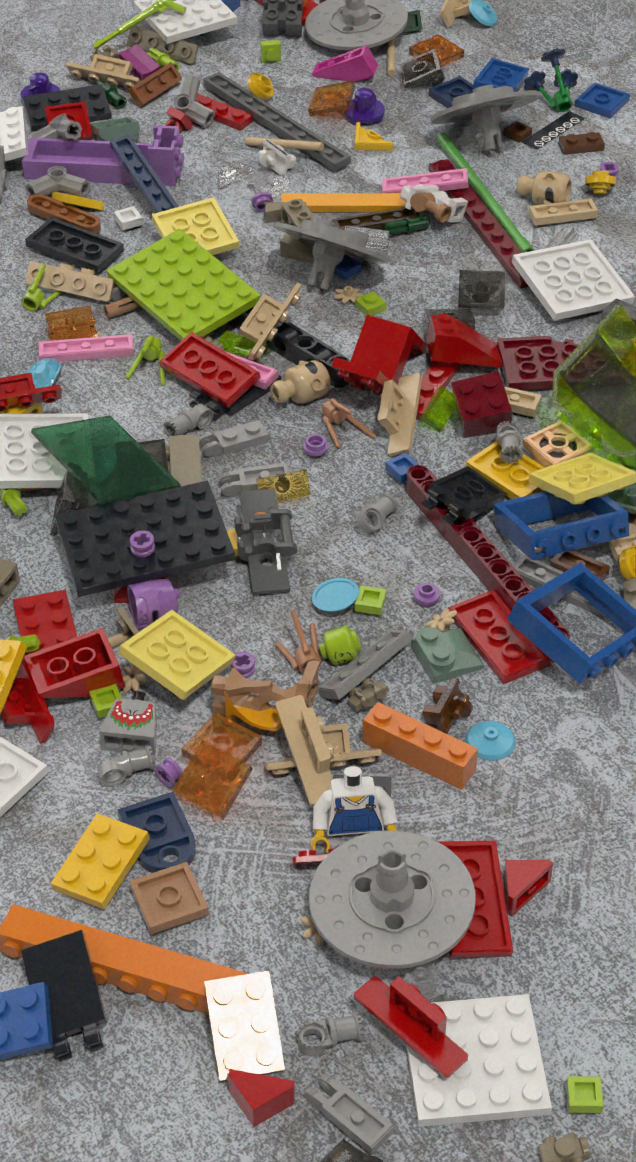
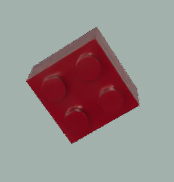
M499 371L451 382L453 402L465 438L496 431L499 423L503 424L504 421L505 423L507 421L511 423L512 409Z

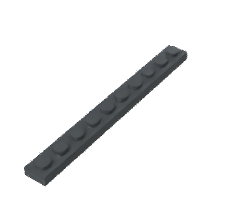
M217 72L203 79L206 88L235 107L252 114L255 120L284 139L323 142V151H303L330 169L336 171L351 164V156L222 73Z

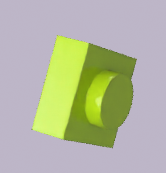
M280 40L260 41L262 63L281 62Z
M372 291L355 298V307L365 316H373L387 310V302Z
M360 585L359 595L355 602V611L381 615L387 589Z
M116 684L89 691L90 700L98 719L106 717L114 701L122 698Z
M567 1076L566 1087L569 1113H602L604 1105L601 1076Z

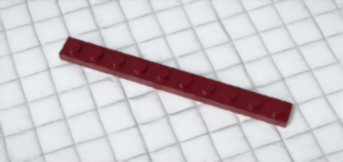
M449 159L429 163L430 173L456 170ZM469 186V188L445 191L451 199L463 198L468 201L464 213L466 220L520 289L529 287L511 262L513 255L522 253L472 188Z

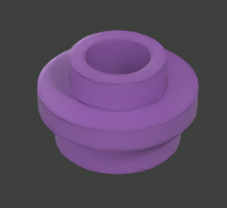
M259 192L251 200L252 206L259 212H265L266 202H273L272 195L268 192Z
M312 434L306 438L303 449L308 455L317 457L327 452L328 443L324 436Z
M431 583L419 584L414 589V598L418 605L427 608L432 607L440 599V589Z

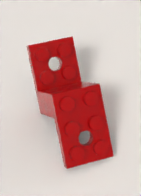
M366 315L351 360L346 361L334 357L332 367L338 372V376L351 384V387L364 391V388L373 390V394L381 396L384 382L393 380L398 385L409 353L416 355V352L424 354L427 344L409 326Z

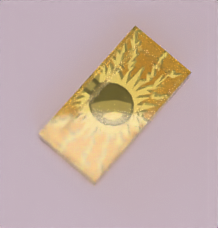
M306 469L256 479L258 490H276L277 502L311 495Z

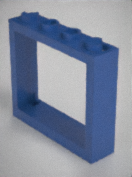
M545 491L493 504L495 528L531 560L630 536L628 511L607 495L594 497L586 500L583 504L574 505L563 498L556 497L554 494ZM588 509L597 515L533 531L526 525ZM535 547L538 549L542 548V552L535 553Z
M582 563L577 564L517 600L507 618L514 627L579 684H582L591 677L596 679L604 668L611 669L619 658L626 659L636 648V609ZM576 590L626 634L589 657L543 617L539 611Z

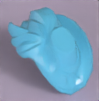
M53 358L43 359L42 361L37 360L36 365L32 364L27 373L32 372L35 389L52 386L59 375L62 365Z

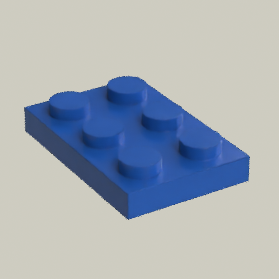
M491 58L475 78L473 88L493 85L494 88L509 86L513 87L514 92H516L527 78L529 68Z
M45 982L0 992V1060L52 1048L49 990Z

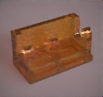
M91 305L45 313L47 334L50 341L98 337Z

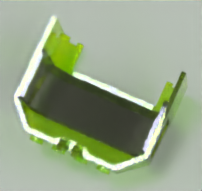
M618 303L553 372L552 404L558 410L556 416L566 425L570 422L573 426L572 429L580 437H589L590 440L588 442L597 451L601 449L606 451L605 456L608 460L617 464L620 463L628 469L636 470V325L623 306Z

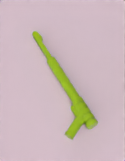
M157 0L150 7L119 26L117 30L105 38L98 39L93 44V47L98 49L155 12L162 13L169 8L184 15L187 8L173 2L176 0Z

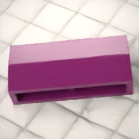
M137 44L128 50L119 52V59L132 63L133 67L130 74L139 78L140 81L161 69L160 65Z

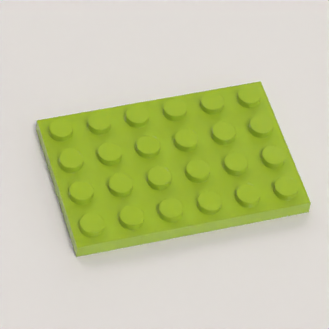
M181 229L172 232L106 270L108 278L113 279L119 288L180 341L191 332L202 338L254 307L261 298L257 291Z

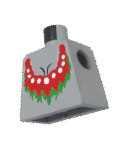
M136 691L132 694L131 699L119 698L114 701L99 731L102 750L114 752L126 750L131 752L143 749L145 745H151L153 751L151 756H155L157 737L156 704L148 701L149 697L146 693Z

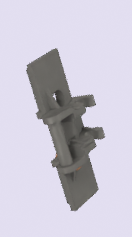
M275 489L241 491L239 495L243 524L241 523V518H235L234 526L238 539V554L240 559L248 561L253 594L290 592L285 556H292L297 553V546L293 543L290 523L292 512L288 509H278ZM281 526L283 542L276 543L274 538H272L271 530L280 529ZM269 558L274 561V564L264 566L260 561Z

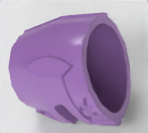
M149 580L127 586L130 609L135 627L138 630L144 629L170 610L178 612L177 599L180 598L178 588L173 589L169 580Z

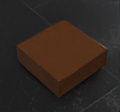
M515 121L504 128L503 135L520 143L532 135L533 128Z

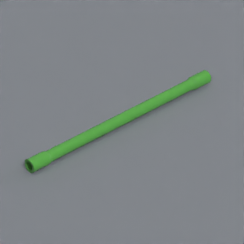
M445 132L440 133L436 139L439 145L450 156L458 169L467 168L468 182L521 252L534 251L527 239L521 235L455 147L448 134Z

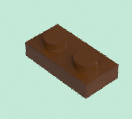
M599 132L559 136L558 144L564 155L604 151L605 143Z
M574 550L556 554L550 561L551 567L563 572L582 563L602 581L607 577L610 566Z

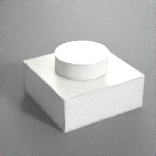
M134 206L114 212V219L122 230L133 229L143 225V218Z

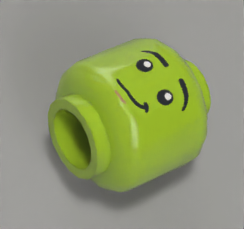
M348 626L326 631L323 635L324 642L319 644L323 658H329L333 665L350 662L358 656L359 651H362L356 630L351 631Z

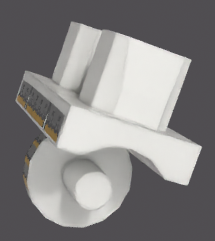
M269 139L263 140V150L259 151V163L264 167L269 166L279 175H286L287 169L294 168L296 157L288 154L283 150V147L274 144Z

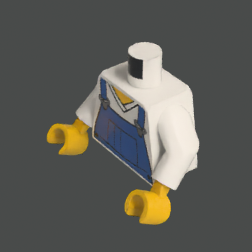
M347 767L344 770V778L330 781L329 790L324 791L314 805L313 830L316 831V836L310 841L311 849L316 850V842L323 840L324 852H328L330 843L324 837L325 831H327V836L384 831L385 826L387 831H399L396 830L395 824H398L393 800L382 787L374 786L372 777H362V770L359 767Z

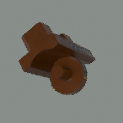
M451 678L447 686L436 685L433 691V700L436 705H425L422 711L427 724H436L438 730L448 734L455 719L468 717L473 710V705L469 701L470 697L467 694H463L459 689V678Z

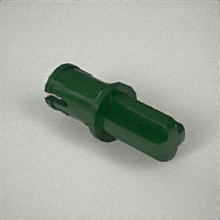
M102 81L97 82V84L103 85L108 102L114 104L118 109L125 107L127 100L118 93L115 87H110Z
M426 215L415 218L404 217L403 220L385 223V232L388 235L410 234L412 231L429 228V221Z

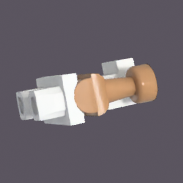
M419 184L414 187L409 185L403 186L400 198L406 201L405 208L409 210L415 209L416 212H432L436 220L442 223L446 221L450 223L462 221L468 204L467 200L463 198L451 199L444 191H438L439 187L436 185L424 186Z

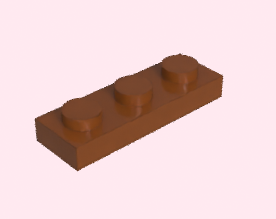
M172 62L131 87L128 92L136 104L141 107L182 80V77Z

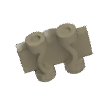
M105 45L103 47L104 52H101L99 49H93V55L90 56L91 62L95 54L118 59L119 52L115 48L111 49L109 45Z
M367 678L362 684L365 688L361 691L354 687L349 692L351 698L347 699L348 703L356 712L361 710L362 707H372L376 705L379 699L385 698L389 691L388 686L380 680L374 683L373 680Z
M568 1133L559 1139H556L555 1136L546 1137L543 1140L544 1144H539L538 1147L542 1162H584L583 1159H590V1148L586 1137L577 1138L575 1133Z

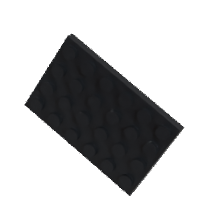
M208 480L55 515L57 528L78 597L235 560L233 546ZM137 531L150 532L154 536V552L147 557L135 556L131 552L130 545L132 534Z

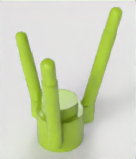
M45 264L41 265L33 284L29 285L26 294L21 300L23 307L29 311H36L38 308L44 309L49 302L62 293V291L57 290L44 300V294L41 289L37 288V285L46 268Z
M152 335L145 339L142 349L125 376L126 379H130L142 358L149 361L158 358L160 361L165 356V352L161 350L162 342L160 339ZM159 364L160 382L164 386L165 369L161 368Z

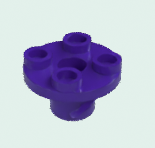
M41 72L34 73L29 78L30 85L24 87L20 93L21 102L24 96L61 90L57 85L50 82L47 74Z
M369 88L358 89L355 92V99L348 101L344 106V115L355 126L357 122H360V125L362 123H381L382 117L385 114L384 105L377 100L375 93Z

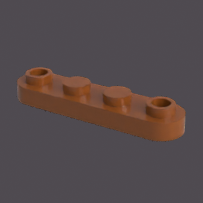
M42 194L32 195L27 199L28 211L46 219L53 217L94 233H98L101 230L100 218Z

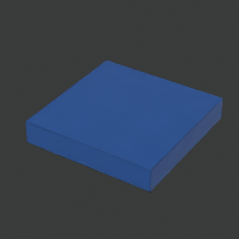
M594 82L575 100L574 107L611 119L630 100V94Z

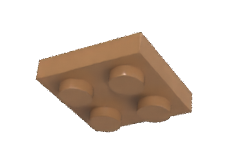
M187 862L129 881L130 889L151 935L209 915V907Z

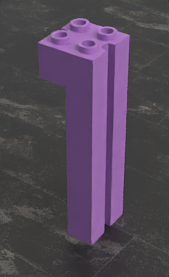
M154 125V143H136V145L164 186H176L177 178H181V166H184V153H180V148H183V135H179V126ZM30 138L28 142V155L24 156L22 160L24 179L36 180L47 175V171L51 167L61 166L66 169L67 174L93 183L135 184L110 148V141Z

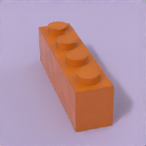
M379 702L363 719L362 743L373 748L378 747L383 753L462 790L476 772L478 748Z

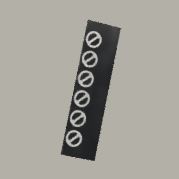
M569 111L521 143L538 150L586 118Z

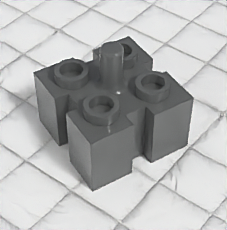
M263 0V36H279V32H286L288 37H302L304 0Z

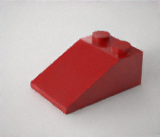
M447 314L431 315L426 340L431 361L502 367L503 363L495 342Z
M103 628L24 656L40 698L90 697L89 691L114 684L117 685L118 689L125 687L120 665Z

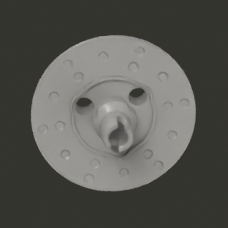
M326 0L308 14L305 27L308 36L314 42L327 48L355 50L366 45L372 48L397 37L408 23V12L399 0Z
M493 85L481 86L473 89L471 94L453 98L452 107L432 115L430 119L432 124H449L473 119V124L479 129L484 151L489 149L496 150L503 147L499 126L502 117L501 113L532 103L540 98V94L534 90L514 92L513 87L509 86L494 88Z
M313 217L312 221L303 219L301 227L274 222L273 227L275 229L314 244L312 250L314 262L310 272V279H308V284L316 286L319 275L323 273L320 287L328 290L335 268L342 261L344 254L388 264L389 262L388 257L366 249L369 235L352 229H347V231L339 229L331 221Z
M379 831L348 840L324 858L311 881L309 905L316 929L322 938L337 952L363 965L384 969H401L431 962L449 952L459 943L468 931L474 916L475 889L466 866L444 845L415 833Z

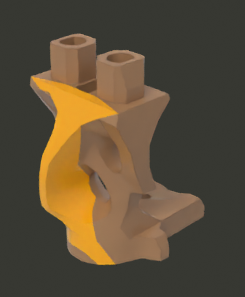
M308 661L302 679L289 689L279 688L273 684L272 680L256 681L246 679L236 668L231 669L229 677L215 675L211 684V694H216L212 704L213 713L226 715V724L228 725L245 721L259 729L277 731L282 727L275 705L268 702L302 695L307 708L312 707L319 687L318 672L320 661Z

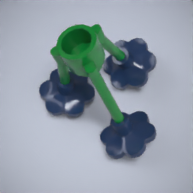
M556 48L543 53V57H541L542 62H551L552 67L555 69L554 86L559 87L560 90L554 94V98L552 99L543 89L546 76L543 71H534L531 76L527 77L524 81V90H537L541 92L550 103L552 109L556 108L559 112H565L573 105L570 88L577 85L578 74L570 69L560 72L559 59L564 57L566 51L565 49L560 50Z

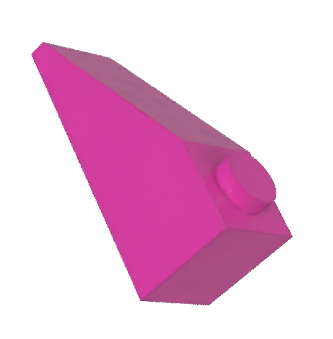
M368 45L317 63L311 74L313 77L356 82L372 78L378 64Z

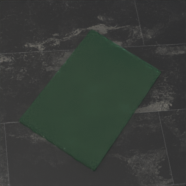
M110 415L32 428L31 430L35 438L99 504L125 500L181 486Z

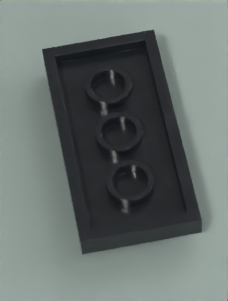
M102 84L22 97L31 132L39 131L48 125L45 114V107L86 102L90 122L112 119V113Z
M53 217L48 219L25 239L26 247L73 265L94 270L95 273L101 272L124 251V245L121 242Z

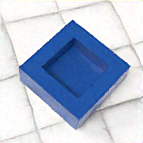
M345 254L342 261L336 266L334 274L343 280H347L361 272V263Z
M405 452L387 461L385 470L402 483L407 480L408 468L419 464Z

